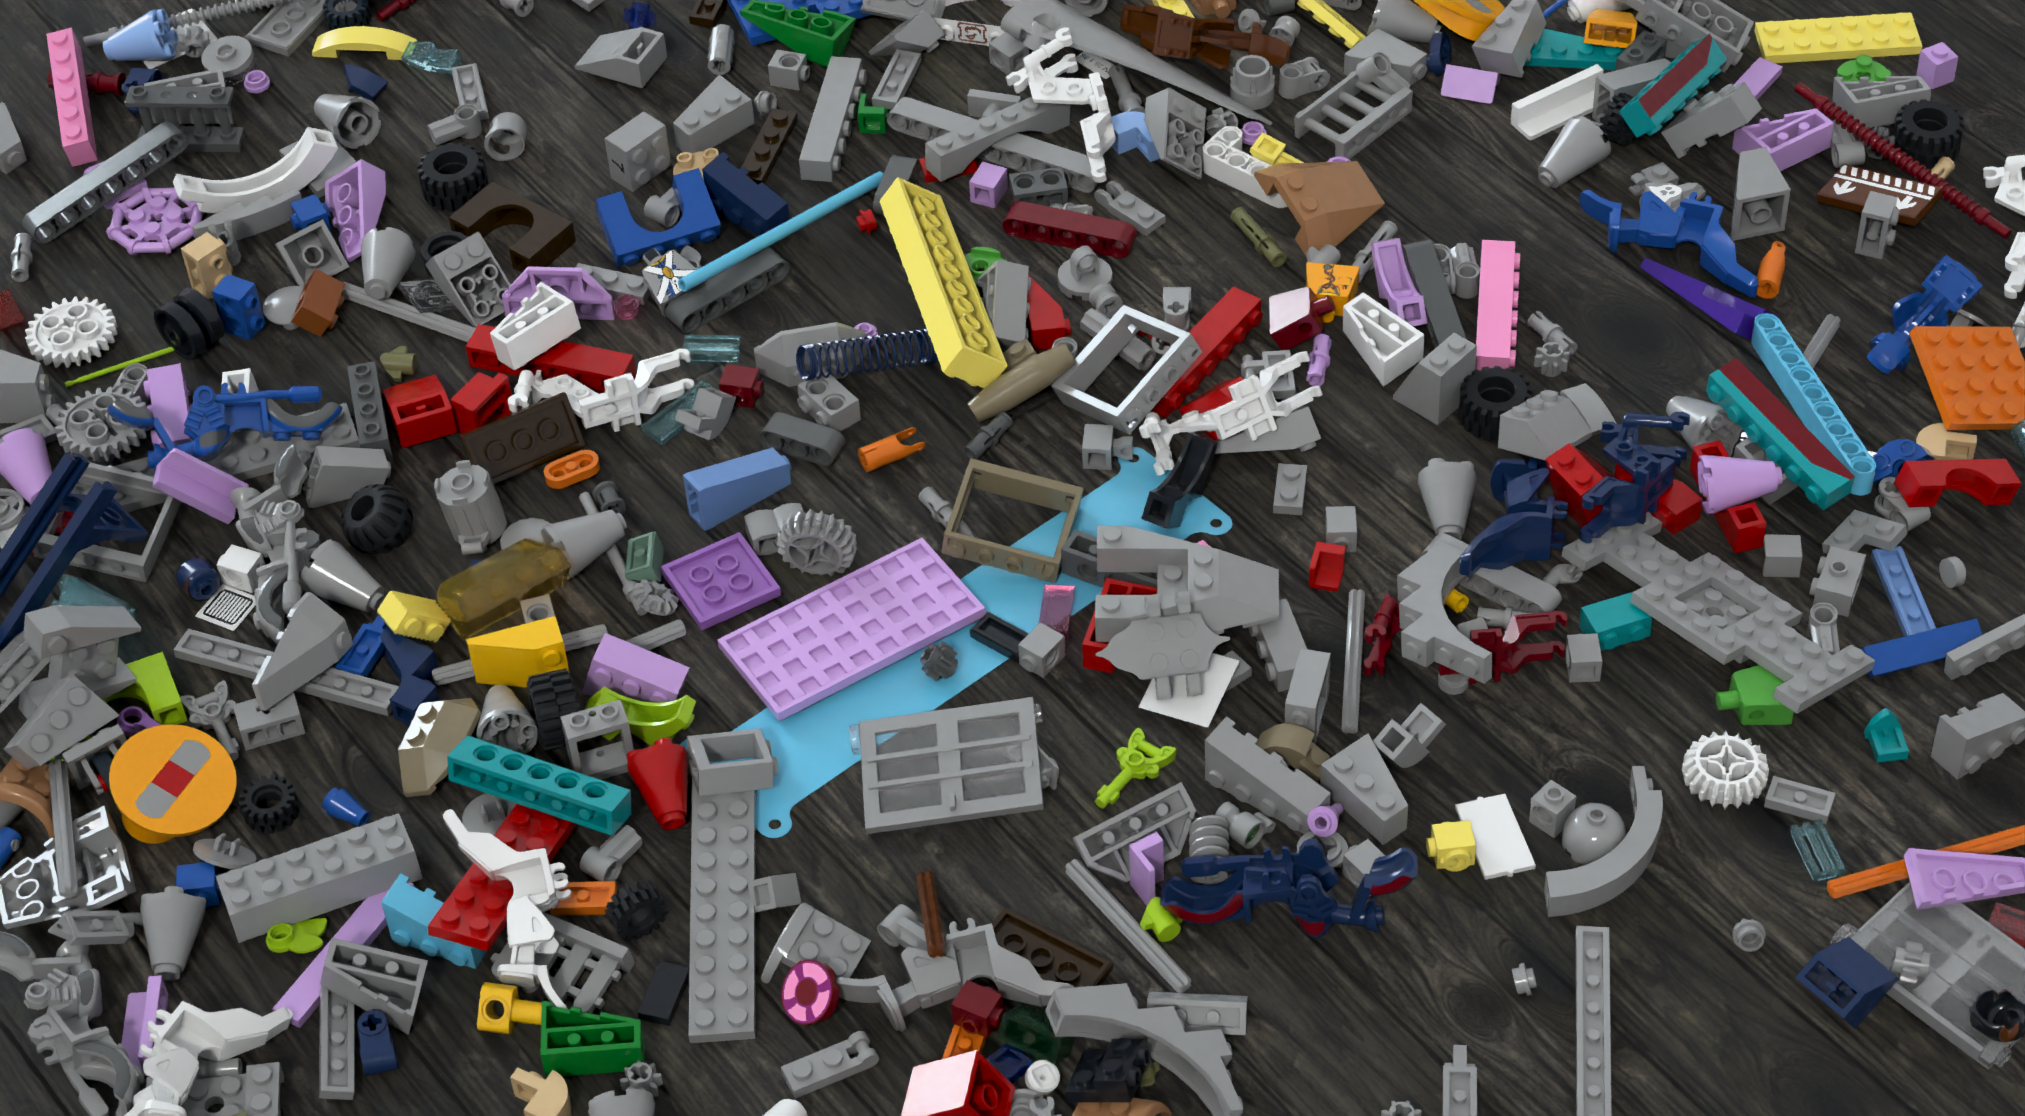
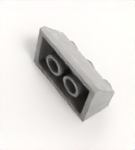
M1544 390L1540 394L1527 399L1520 405L1514 406L1509 411L1500 415L1498 448L1545 460L1568 443L1577 446L1592 437V430L1569 398L1559 396L1556 391Z

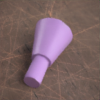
M1334 803L1332 806L1313 808L1307 818L1310 830L1320 837L1331 836L1338 827L1339 815L1343 813L1344 808L1342 804Z

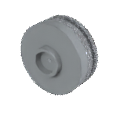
M226 36L213 41L205 48L201 57L205 71L222 68L226 86H234L244 82L245 76L257 68V59L251 44L247 39L240 36Z

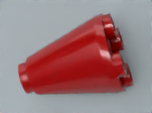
M661 738L656 740L653 746L628 752L626 755L627 770L656 822L661 825L663 830H675L682 827L686 823L689 756L686 748L679 744H673L670 738Z

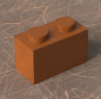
M315 269L304 284L291 323L319 337L322 336L327 328L331 330L338 318L335 311L340 309L345 299V296L342 295L345 283Z

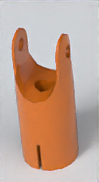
M1773 242L1771 250L1760 261L1757 273V295L1761 298H1774L1779 293L1785 269L1784 253L1786 247L1782 242Z
M911 427L859 448L858 457L862 467L868 473L923 450L926 444L925 442H919L908 446L900 443L916 433L917 429Z

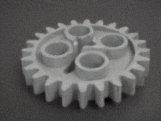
M108 387L106 392H102L100 388H97L96 394L85 391L86 397L75 396L76 403L67 402V410H60L61 417L55 419L57 424L55 427L59 445L63 446L64 452L81 454L86 460L91 456L94 462H97L99 457L102 456L105 461H109L112 454L120 458V451L122 450L130 453L129 446H139L138 438H146L145 431L150 430L125 426L107 413V408L116 400L125 401L132 406L147 408L146 403H142L140 396L134 397L133 391L124 394L123 388L118 389L116 392H113L112 387Z

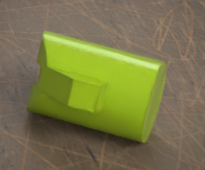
M1154 897L1146 907L1140 926L1143 930L1152 929L1160 942L1171 941L1180 933L1181 927L1179 924L1183 920L1166 911L1160 905V897Z

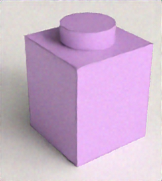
M1943 42L1922 49L1916 75L1921 76L1931 89L1951 83L1955 78L1958 56Z
M982 162L969 181L970 202L996 208L1008 189L1007 168Z

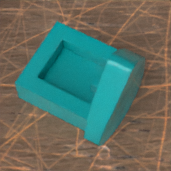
M1884 708L1869 721L1863 732L1865 738L1869 740L1876 762L1908 759L1909 749L1903 736L1900 721L1891 710Z

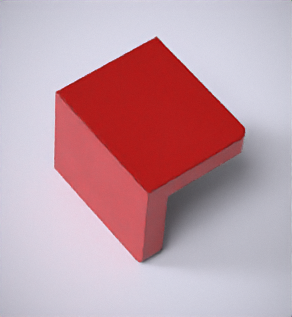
M1316 541L1309 567L1310 588L1334 592L1339 590L1345 568L1346 546Z

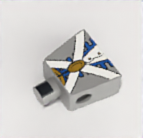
M652 248L643 255V260L648 266L643 268L642 274L662 315L666 317L665 310L667 305L675 298L686 293L679 288L678 280L697 269L675 250H670L661 256L655 248Z

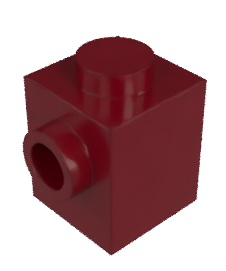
M726 364L719 381V390L735 396V406L754 408L758 397L763 395L764 381L760 380L759 368Z
M968 980L951 1004L953 1024L962 1027L968 1033L979 1034L986 1038L990 1036L995 1027L999 1028L1005 1017L1002 994L991 987H983Z

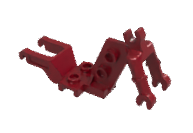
M1390 594L1384 596L1378 612L1374 615L1373 624L1368 625L1365 629V641L1368 644L1372 643L1373 637H1377L1376 641L1372 644L1373 648L1370 656L1364 660L1363 670L1366 676H1371L1372 669H1376L1380 675L1384 674V659L1390 651V644L1394 634L1403 630L1400 628L1399 603H1397L1395 598L1390 597ZM1563 611L1513 615L1504 636L1501 628L1470 630V641L1492 653L1493 681L1500 682L1501 671L1515 674L1526 662L1553 659L1554 652H1557L1560 657H1564L1565 645L1560 641L1531 644L1518 643L1529 632L1554 630L1556 622L1561 623L1562 627H1567L1568 616ZM1438 664L1440 676L1461 674ZM1469 677V684H1476V680Z

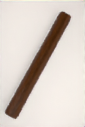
M929 870L926 873L920 871L916 877L928 955L931 958L936 956L943 957L946 951L934 874Z

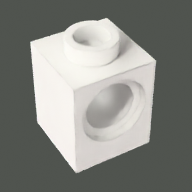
M231 544L225 554L220 556L216 565L222 584L253 593L255 588L258 587L259 577L256 569L265 565L262 553Z

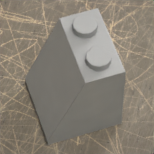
M1766 147L1740 152L1733 202L1732 241L1785 230L1791 189Z
M1453 333L1415 366L1393 394V399L1439 425L1459 407L1461 384L1464 383V378L1467 375H1472V372L1475 371L1477 345Z
M0 349V423H20L40 414H44L46 417L47 409L52 404H56L54 394L50 393L49 378L47 374H44L41 363Z

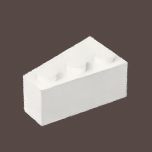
M1364 292L1343 306V332L1383 387L1423 359L1424 334Z

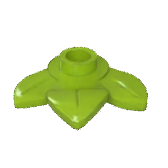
M306 919L292 925L287 923L276 924L267 932V947L269 950L277 953L289 950L298 954L315 951L323 945L320 937L326 930L327 919Z

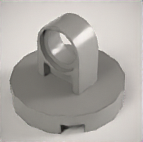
M1089 246L1077 248L1072 253L1071 258L1060 266L1057 276L1060 291L1069 298H1072V295L1082 296V301H1089L1088 296L1097 285L1102 283L1111 284L1113 281L1110 265L1103 259L1098 258Z

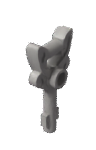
M222 680L215 686L214 692L196 699L190 695L181 696L183 708L190 715L189 721L193 728L202 726L206 730L214 729L220 744L226 749L232 761L237 760L239 757L237 751L240 750L235 738L231 739L225 726L231 720V714H235L233 705L236 704L235 701L230 700L226 681Z

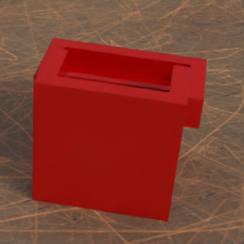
M478 372L450 399L457 432L466 433L513 413L508 405V399L512 396L508 376L499 372L494 378Z

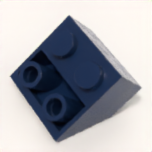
M1850 937L1817 952L1795 977L1854 1029L1899 980L1896 975Z

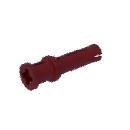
M52 71L47 75L49 88H54ZM97 71L91 75L85 74L87 90H93L96 94L110 92L118 96L124 95L121 88L127 79L124 73L118 72L116 75H110Z

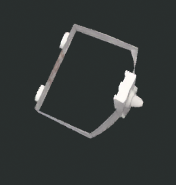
M938 0L933 18L945 33L939 38L941 40L989 46V42L1006 33L1001 30L1000 26L942 19L945 6L974 0ZM1021 0L1000 1H1003L1005 5L1013 7Z

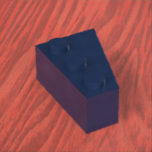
M725 152L719 154L702 169L704 183L718 215L759 236L790 220L788 202L764 183L756 184L747 176L749 171L744 167L738 169L728 161L730 156Z

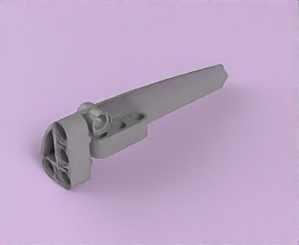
M1021 0L1004 15L1001 21V30L1023 41L1022 44L1033 51L1038 50L1041 45H1046L1056 39L1055 34L1059 29L1069 28L1073 42L1069 47L1146 73L1247 118L1260 120L1270 126L1272 124V121L1058 0Z

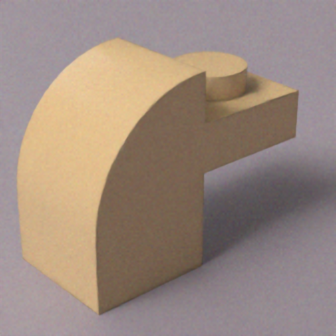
M1936 423L1923 428L1917 436L1916 443L1928 449L1936 458L1934 460H1971L1975 453L1977 435L1947 432L1944 423Z
M517 1067L510 1079L515 1097L529 1102L524 1109L525 1116H572V1105L568 1087L564 1078L559 1073L552 1070L545 1080L536 1072H527Z

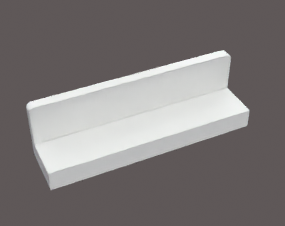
M1596 64L1512 103L1511 125L1528 140H1533L1565 125L1572 116H1575L1574 119H1577L1580 116L1593 112L1596 77L1603 74L1604 69Z

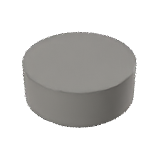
M1956 556L1941 560L1939 572L1944 584L1949 588L1963 585L1966 580V569L1963 562Z
M1438 674V686L1447 694H1460L1468 688V676L1463 674L1440 676Z

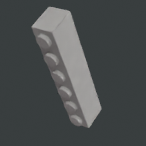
M831 56L799 158L801 180L833 182L835 172L840 171V155L845 154L846 136L850 137L851 119L856 118V102H860L861 86L865 85L867 80V71L862 67L861 58Z

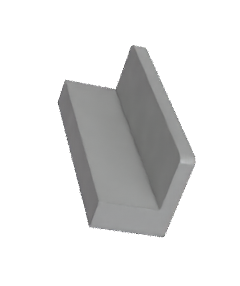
M1149 992L1147 1008L1174 1006L1179 1019L1184 1023L1185 1032L1221 1029L1223 1034L1246 1035L1248 996Z

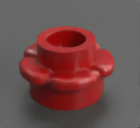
M871 209L859 210V216L855 217L859 230L861 232L866 231L868 235H871V231L878 229L875 217Z

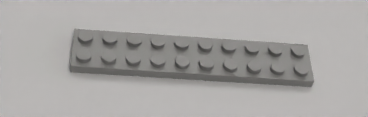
M347 403L339 404L343 408L339 417L328 429L322 432L319 440L306 441L303 440V437H291L289 441H274L273 437L263 438L262 433L248 429L230 434V438L220 454L212 461L205 463L243 481L274 472L278 458L290 444L294 445L297 450L296 453L304 450L311 454L310 458H313L316 446L360 448V444ZM313 411V412H310V413H305V414H302V415H299V416L312 415V414H314V413L317 412V411ZM148 457L115 466L121 470L134 473L142 472L147 476L154 477V468H148ZM77 483L73 494L87 495L92 486ZM119 492L114 496V499L127 512L163 503Z
M693 778L690 1043L756 1039V913L754 904L750 900L747 884L748 881L756 880V790L699 796Z

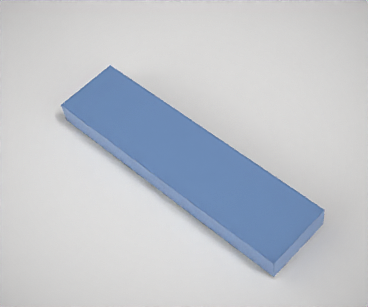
M1896 546L1892 551L1884 549L1872 550L1871 559L1903 636L1936 629L1902 546Z

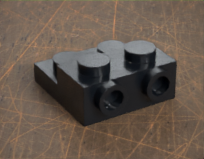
M1129 1038L1112 1039L1107 1050H1084L1065 1090L1068 1103L1131 1102L1136 1089L1141 1086L1143 1073L1146 1067H1149L1151 1061L1150 1049L1145 1047L1144 1040Z

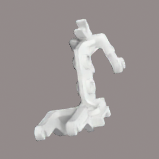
M1064 27L1056 32V39L1046 45H1041L1038 50L1024 57L1025 67L1007 75L1006 80L1008 86L1014 85L1016 93L1022 92L1029 85L1034 103L1090 104L1092 111H1098V113L1081 120L1080 124L1091 167L1092 179L1097 183L1106 181V167L1103 154L1113 145L1116 137L1100 73L1089 74L1090 79L1057 77L1064 72L1074 73L1078 71L1075 54L1063 56L1059 62L1044 70L1040 65V62L1044 59L1050 58L1055 52L1073 44L1070 29Z
M2025 155L2007 157L2004 167L1997 168L1991 166L1983 168L1986 188L1999 186L1994 201L2025 216V180H2022L2021 168L2025 167ZM2017 232L2009 254L2005 258V268L2012 271L2007 283L2004 285V295L2009 299H2016L2017 292H2021L2025 285V232Z
M677 349L673 352L642 360L639 362L635 381L631 373L604 380L605 392L600 394L567 374L543 380L541 370H536L535 376L530 370H522L518 383L514 387L515 394L508 399L509 409L514 413L517 411V406H522L523 409L538 403L542 398H550L565 392L573 413L582 418L585 429L611 422L614 432L620 431L619 426L634 422L638 426L642 424L640 413L654 414L661 403L685 396V389L695 392L694 381L688 378L660 387L648 388L658 372L679 367L680 360L682 359L690 362V352L687 349Z
M1307 351L1296 353L1261 370L1260 380L1258 376L1252 375L1229 386L1233 401L1216 409H1211L1204 413H1199L1197 410L1184 414L1182 419L1168 424L1166 419L1160 420L1159 415L1155 412L1148 413L1139 430L1142 438L1150 437L1154 445L1156 463L1153 464L1156 475L1165 474L1164 471L1172 470L1174 467L1170 446L1173 434L1207 430L1209 432L1215 431L1218 439L1224 440L1245 430L1248 440L1254 441L1258 439V436L1268 431L1273 432L1277 430L1273 416L1287 417L1294 409L1313 401V397L1322 396L1323 393L1320 386L1310 387L1281 402H1277L1273 395L1271 386L1279 376L1301 366V362L1310 361Z

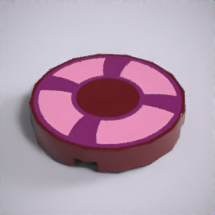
M811 959L800 961L789 970L784 978L781 990L782 1006L786 1015L793 1022L806 1026L817 1025L821 1021H826L837 1007L840 994L839 985H836L834 978L837 976L827 963Z

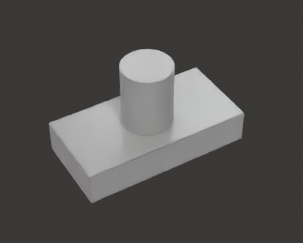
M970 89L967 95L968 114L974 117H986L1020 102L1021 96Z

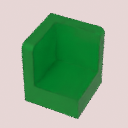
M861 93L858 108L859 132L886 134V115L889 113L888 109H885V107L868 106L867 95Z

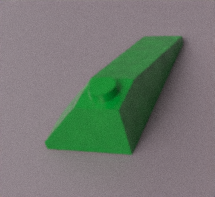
M751 0L740 10L741 16L795 52L806 54L807 60L816 62L824 67H828L831 56L842 57L856 18L831 10H824L823 14L808 12V7L800 6L799 9H785V6L781 3Z

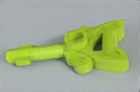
M1136 728L1129 739L1128 748L1121 747L1116 751L1117 760L1120 761L1122 771L1109 786L1104 784L1097 792L1098 797L1095 799L1096 805L1101 809H1104L1109 803L1113 805L1120 797L1119 792L1132 778L1144 779L1146 776L1150 779L1157 778L1159 776V769L1175 760L1176 748L1163 746L1160 749L1145 741L1144 732L1140 728Z

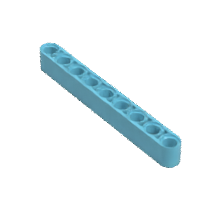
M1769 313L1757 315L1754 320L1751 340L1753 348L1805 427L1855 476L1850 493L1858 496L1869 494L1873 487L1876 470L1875 461L1780 319Z

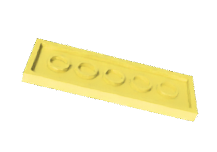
M1912 13L1756 22L1754 30L1762 58L1775 64L1853 59L1860 55L1870 57L1920 54L1922 50V43Z

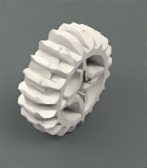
M1713 731L1710 738L1701 735L1698 742H1692L1690 749L1684 755L1682 772L1685 785L1690 786L1691 794H1699L1700 802L1710 800L1712 807L1719 803L1723 805L1724 809H1726L1728 804H1733L1738 809L1741 802L1749 805L1753 798H1759L1762 790L1767 785L1769 768L1766 754L1761 753L1760 745L1752 746L1751 738L1742 740L1739 733L1733 737L1729 736L1727 731L1722 736H1718Z

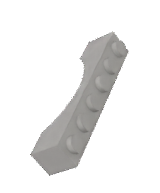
M1029 97L925 143V168L941 182L962 173L983 150L1006 136L1023 131H1040L1051 134L1070 125V104L1034 103L1032 97Z

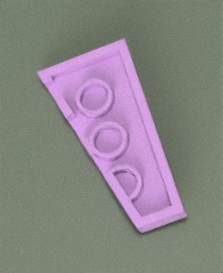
M1908 848L1904 854L1917 910L2025 893V858L1915 848Z

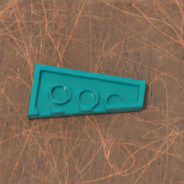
M1544 29L1537 45H1533L1530 51L1532 55L1530 61H1526L1524 65L1587 69L1598 64L1604 70H1616L1617 57L1625 48L1586 44L1582 36Z

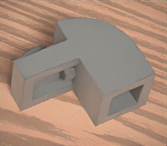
M699 388L693 408L678 409L675 421L685 424L684 429L707 440H712L723 431L728 423L736 397L715 388Z
M1420 703L1401 726L1391 719L1373 742L1377 748L1402 768H1408L1417 764L1430 752L1426 747L1446 724Z

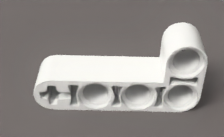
M1235 126L1224 127L1204 144L1203 171L1205 174L1273 207H1288L1279 192L1267 196L1254 176L1256 171L1272 165L1242 152L1241 129Z

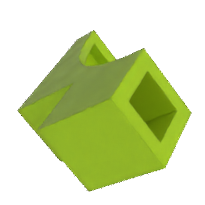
M604 686L589 698L585 709H589L621 699L629 722L630 732L650 746H653L656 740L661 738L672 739L679 730H685L690 726L694 719L692 711L696 700L685 695L670 702H644L625 697ZM620 730L601 736L610 741L620 733Z

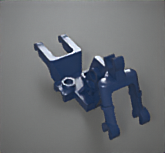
M1674 412L1671 416L1655 415V413H1626L1622 424L1606 421L1602 423L1600 441L1609 443L1603 448V454L1632 474L1634 483L1606 476L1589 492L1583 495L1582 506L1587 510H1594V504L1602 505L1604 503L1601 512L1581 528L1580 540L1582 542L1591 543L1592 538H1600L1611 527L1631 526L1636 523L1644 524L1648 511L1654 514L1657 512L1658 498L1673 486L1674 466H1679L1681 460L1687 459V450L1678 446L1661 447L1650 444H1638L1639 426H1649L1650 428H1671L1682 431L1684 425L1690 424V415L1688 413Z

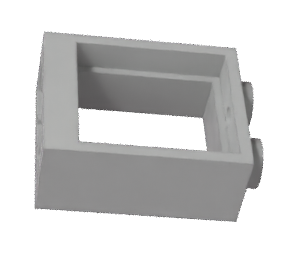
M1300 648L1285 702V723L1299 725L1315 733L1312 742L1316 745L1329 696L1331 653Z
M621 699L560 717L569 762L573 771L599 780L628 772L626 755L634 749L629 722ZM620 730L622 741L585 752H578V741Z
M761 729L687 736L688 767L699 796L773 788V776L778 775L776 757H771L770 741L764 739ZM755 757L757 758L755 760L710 764V762L727 761Z

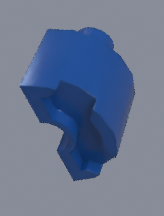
M1910 439L1890 441L1882 446L1872 457L1876 463L1874 482L1879 484L1883 478H1896L1905 461H1925L1936 458L1928 449Z

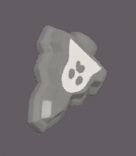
M1650 182L1640 186L1641 195L1648 191L1653 192L1674 212L1680 207V202L1685 198L1688 199L1692 192H1697V198L1695 199L1697 201L1706 194V190L1698 183L1674 185L1669 182L1662 184Z

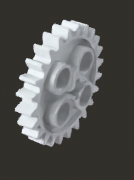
M77 296L73 298L72 302H68L66 298H63L60 305L52 302L53 308L51 309L42 307L43 314H34L35 321H29L30 328L25 329L27 335L25 339L31 355H35L37 361L43 359L45 365L53 361L55 368L60 366L61 363H65L66 368H69L71 362H75L77 366H80L81 360L84 359L89 363L92 362L91 356L101 357L100 350H109L108 343H114V336L118 334L115 317L112 310L107 309L105 303L99 305L98 299L90 303L88 297L78 301Z

